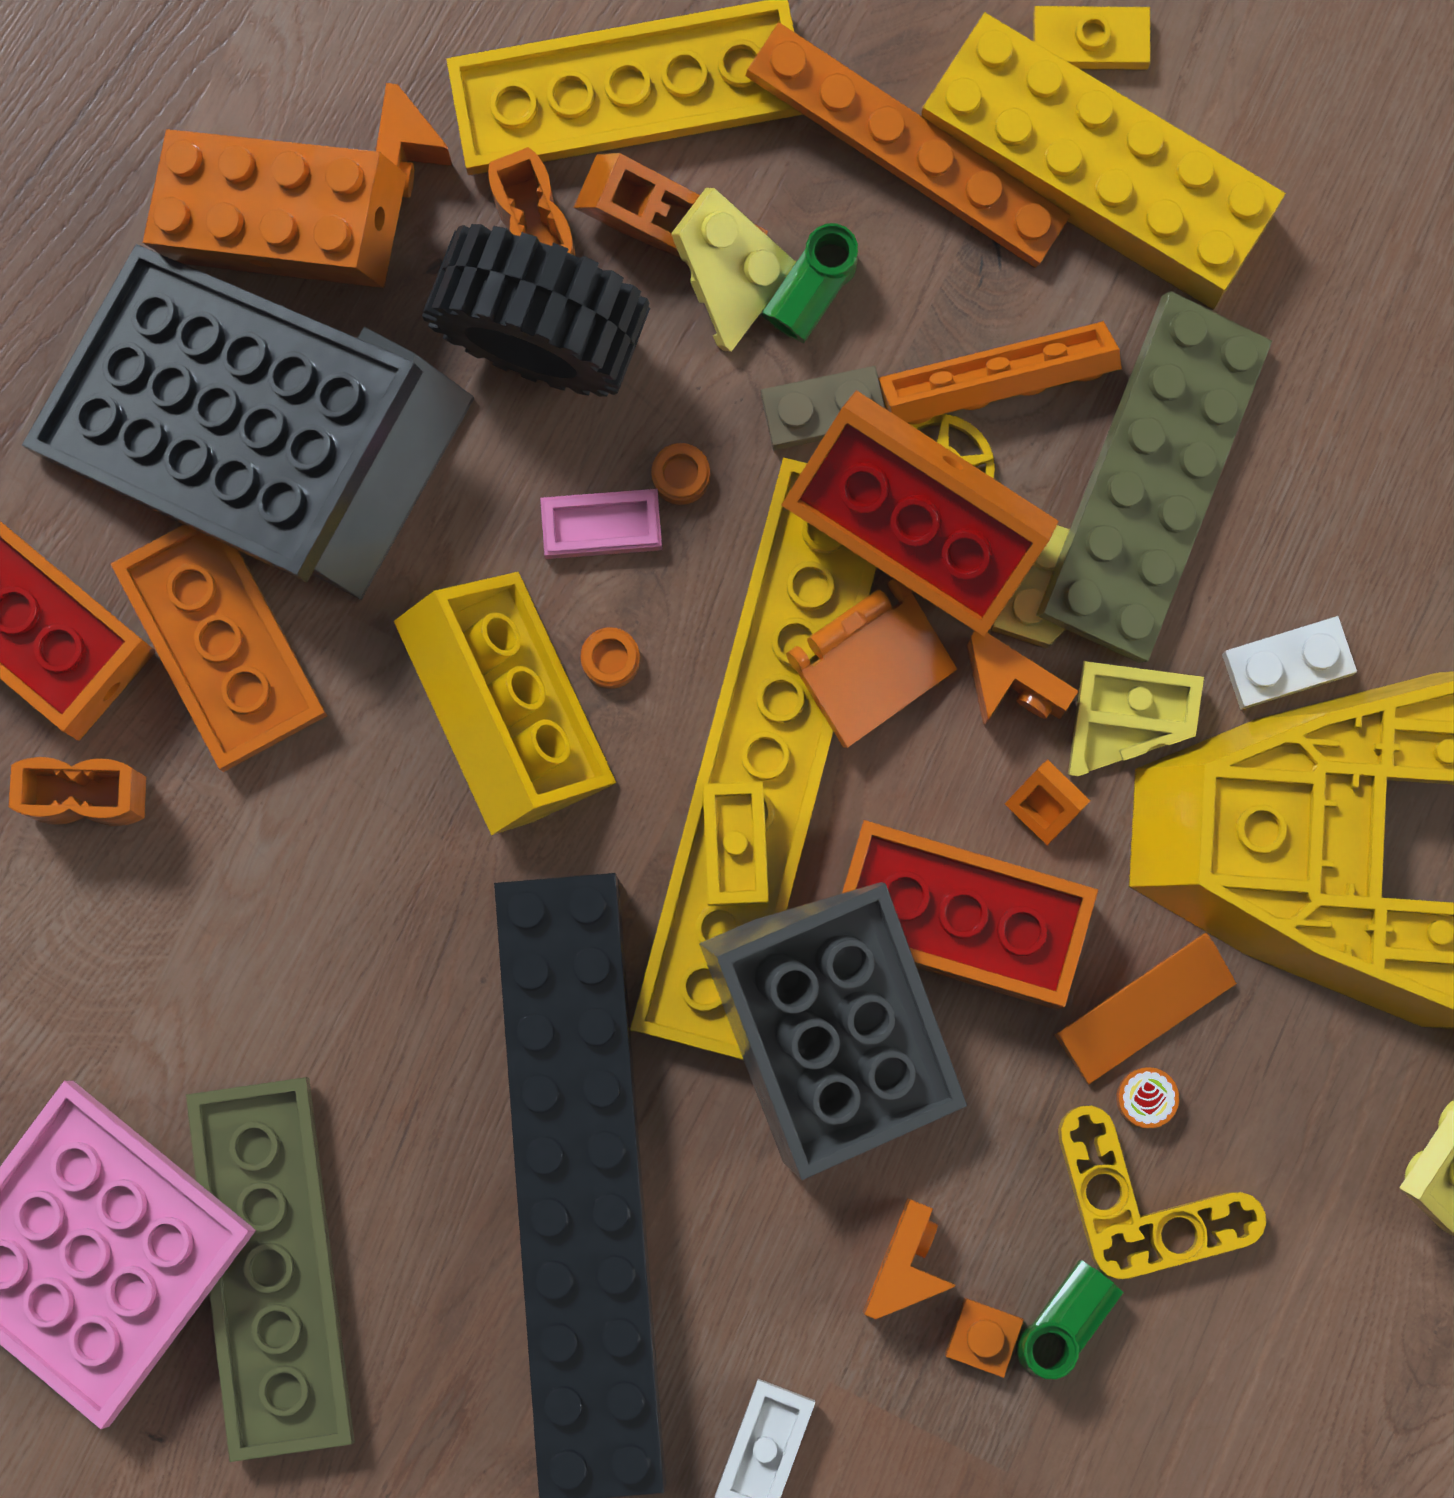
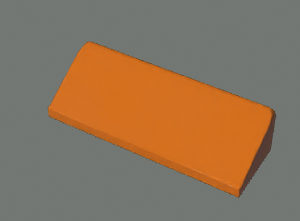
M1205 932L1055 1033L1054 1036L1089 1085L1237 983L1213 940Z

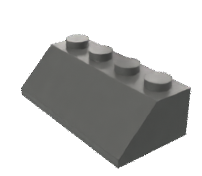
M365 327L362 329L358 339L414 362L423 373L312 575L359 600L363 599L474 400L473 395L417 354Z

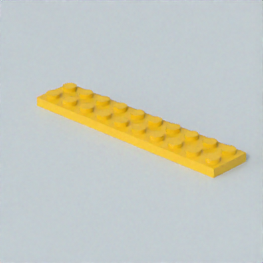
M784 457L630 1029L631 1031L741 1060L744 1059L699 943L752 920L787 910L833 730L798 672L789 663L786 653L799 646L807 654L810 665L819 660L818 656L809 647L807 638L869 596L877 568L781 506L807 464ZM763 781L769 903L708 906L703 784Z

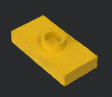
M1035 6L1033 11V41L1079 69L1148 70L1150 65V7Z

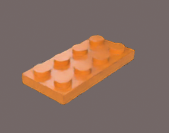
M182 525L111 563L117 578L219 770L225 772L328 716L239 550L186 525Z

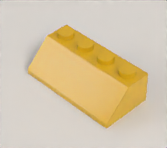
M519 572L435 590L394 620V624L491 835L535 822L616 783Z

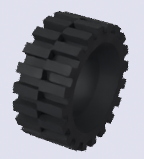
M471 224L470 228L462 225L457 228V231H454L423 310L422 317L424 321L429 322L428 326L434 332L444 334L443 339L452 345L465 347V352L476 358H485L492 361V365L504 371L508 369L520 373L522 378L533 382L537 380L547 382L550 387L565 391L567 387L577 394L589 396L591 392L599 397H607L608 394H617L621 387L648 316L650 303L646 297L640 296L641 291L636 286L622 283L624 277L613 270L598 268L599 263L586 256L579 258L568 253L569 249L556 243H553L552 246L541 243L536 236L521 232L520 236L513 235L507 228L493 226L491 231L482 224Z

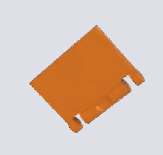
M894 578L888 582V586L894 597L899 600V604L891 608L889 598L883 591L877 589L807 638L809 647L819 658L812 665H810L807 654L799 646L786 653L789 663L798 672L843 748H848L957 670L912 594V590Z

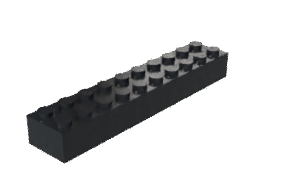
M616 873L494 883L539 1498H610L664 1493L666 1476L619 879Z

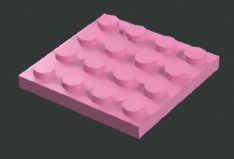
M64 1081L0 1166V1345L98 1428L110 1427L256 1230L74 1081Z

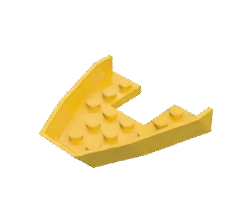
M1454 671L1434 673L1261 717L1136 768L1129 887L1245 955L1418 1026L1454 1029V903L1382 898L1387 780L1454 785Z

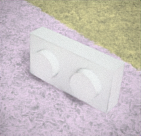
M1338 616L1232 648L1222 654L1240 710L1340 680L1357 672Z
M758 1379L715 1493V1498H781L813 1411L815 1400Z

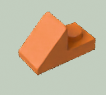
M386 83L376 151L381 152L407 174L402 197L410 198L414 183V163L407 162V160L439 165H452V160L444 141L398 84Z
M974 631L967 644V650L984 725L987 724L1009 688L1019 693L1016 701L1036 716L1046 719L1051 713L1058 719H1061L1077 695L1078 690L989 633L984 637Z
M907 1198L862 1312L864 1315L878 1319L956 1286L950 1281L911 1266L915 1255L923 1258L927 1256L935 1237L938 1224L929 1220L933 1208Z

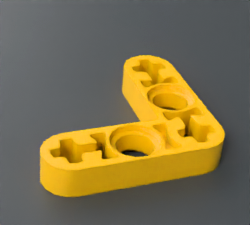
M1091 1105L1078 1106L1068 1111L1061 1119L1058 1128L1059 1142L1091 1257L1096 1267L1105 1275L1116 1279L1137 1277L1247 1247L1257 1242L1264 1233L1266 1214L1261 1203L1253 1196L1243 1192H1227L1140 1216L1115 1125L1110 1116L1102 1109ZM1086 1115L1090 1124L1100 1123L1103 1134L1094 1138V1145L1098 1157L1110 1151L1113 1160L1112 1165H1093L1081 1173L1079 1172L1077 1160H1089V1156L1083 1142H1073L1071 1139L1070 1131L1079 1128L1078 1117ZM1098 1174L1112 1176L1120 1187L1119 1199L1109 1209L1100 1210L1090 1204L1086 1195L1088 1182ZM1236 1202L1239 1210L1251 1212L1252 1221L1244 1224V1235L1237 1237L1235 1230L1230 1228L1215 1230L1211 1233L1217 1240V1244L1207 1247V1228L1202 1218L1198 1215L1199 1210L1208 1208L1207 1219L1211 1221L1228 1216L1230 1214L1229 1204ZM1177 1217L1189 1221L1195 1231L1193 1245L1182 1253L1169 1251L1165 1247L1161 1235L1163 1226L1169 1220ZM1150 1224V1243L1159 1257L1158 1260L1148 1263V1250L1128 1255V1266L1125 1268H1120L1115 1260L1105 1259L1104 1250L1112 1247L1111 1236L1120 1234L1124 1242L1143 1240L1145 1237L1139 1230V1227Z

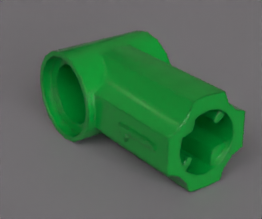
M826 223L817 227L809 235L805 250L763 310L762 316L777 330L791 339L798 340L804 344L842 286L847 284L856 272L858 243L854 234L847 227L837 223ZM837 245L846 251L848 258L840 266L826 267L817 260L816 254L824 246Z
M1079 1260L1033 1324L1021 1332L1016 1347L1019 1363L1027 1372L1044 1379H1058L1069 1374L1079 1359V1353L1124 1292L1101 1272L1083 1260ZM1050 1332L1060 1340L1062 1355L1054 1366L1043 1368L1034 1359L1032 1354L1033 1345L1040 1335Z

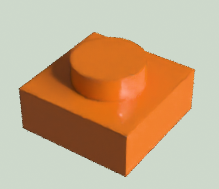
M1047 759L1008 799L1005 805L1048 845L1091 800Z
M964 1297L945 1356L1004 1378L1024 1319Z

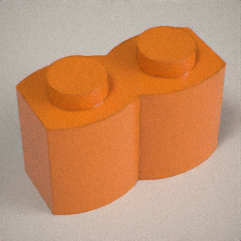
M527 147L491 161L488 170L489 182L498 214L508 230L517 236H520L521 232L536 236L539 242L550 246L556 243L568 248V253L576 256L569 224L564 214L555 205L549 175L539 156Z
M27 758L11 765L9 808L31 819L47 824H67L86 817L103 825H129L145 818L147 777L132 767L112 759H90L71 766L54 758Z

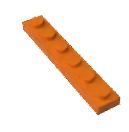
M778 22L747 69L745 75L747 78L1035 268L1041 263L1071 216L780 22Z

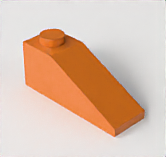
M621 153L597 154L573 208L623 234L681 258L671 233L700 195ZM756 225L762 232H764L767 235V230Z

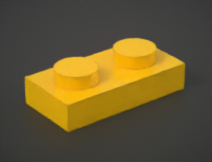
M763 781L703 784L708 906L768 904Z

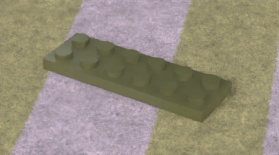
M1172 291L1162 295L1036 616L1138 663L1149 661L1272 340Z
M303 1077L186 1094L196 1181L256 1230L209 1293L229 1461L235 1462L352 1445L355 1439L310 1079Z

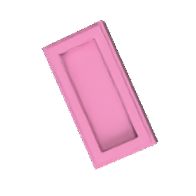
M658 489L540 498L544 556L546 559L662 550Z

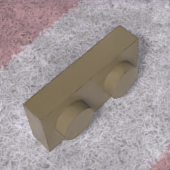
M876 366L761 389V398L773 451L821 441L844 404L856 390L885 408Z

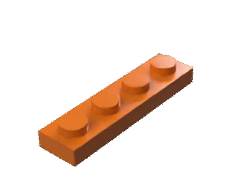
M1102 321L878 377L886 409L908 424H920L930 420L933 416L961 409L976 410L985 407L993 401L1017 395H1036L1043 392L1046 388L1073 381H1092L1104 373L1120 370L1122 366L1120 349L1105 322Z

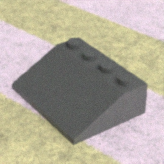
M876 883L758 918L699 943L781 1159L801 1180L967 1106L885 883Z

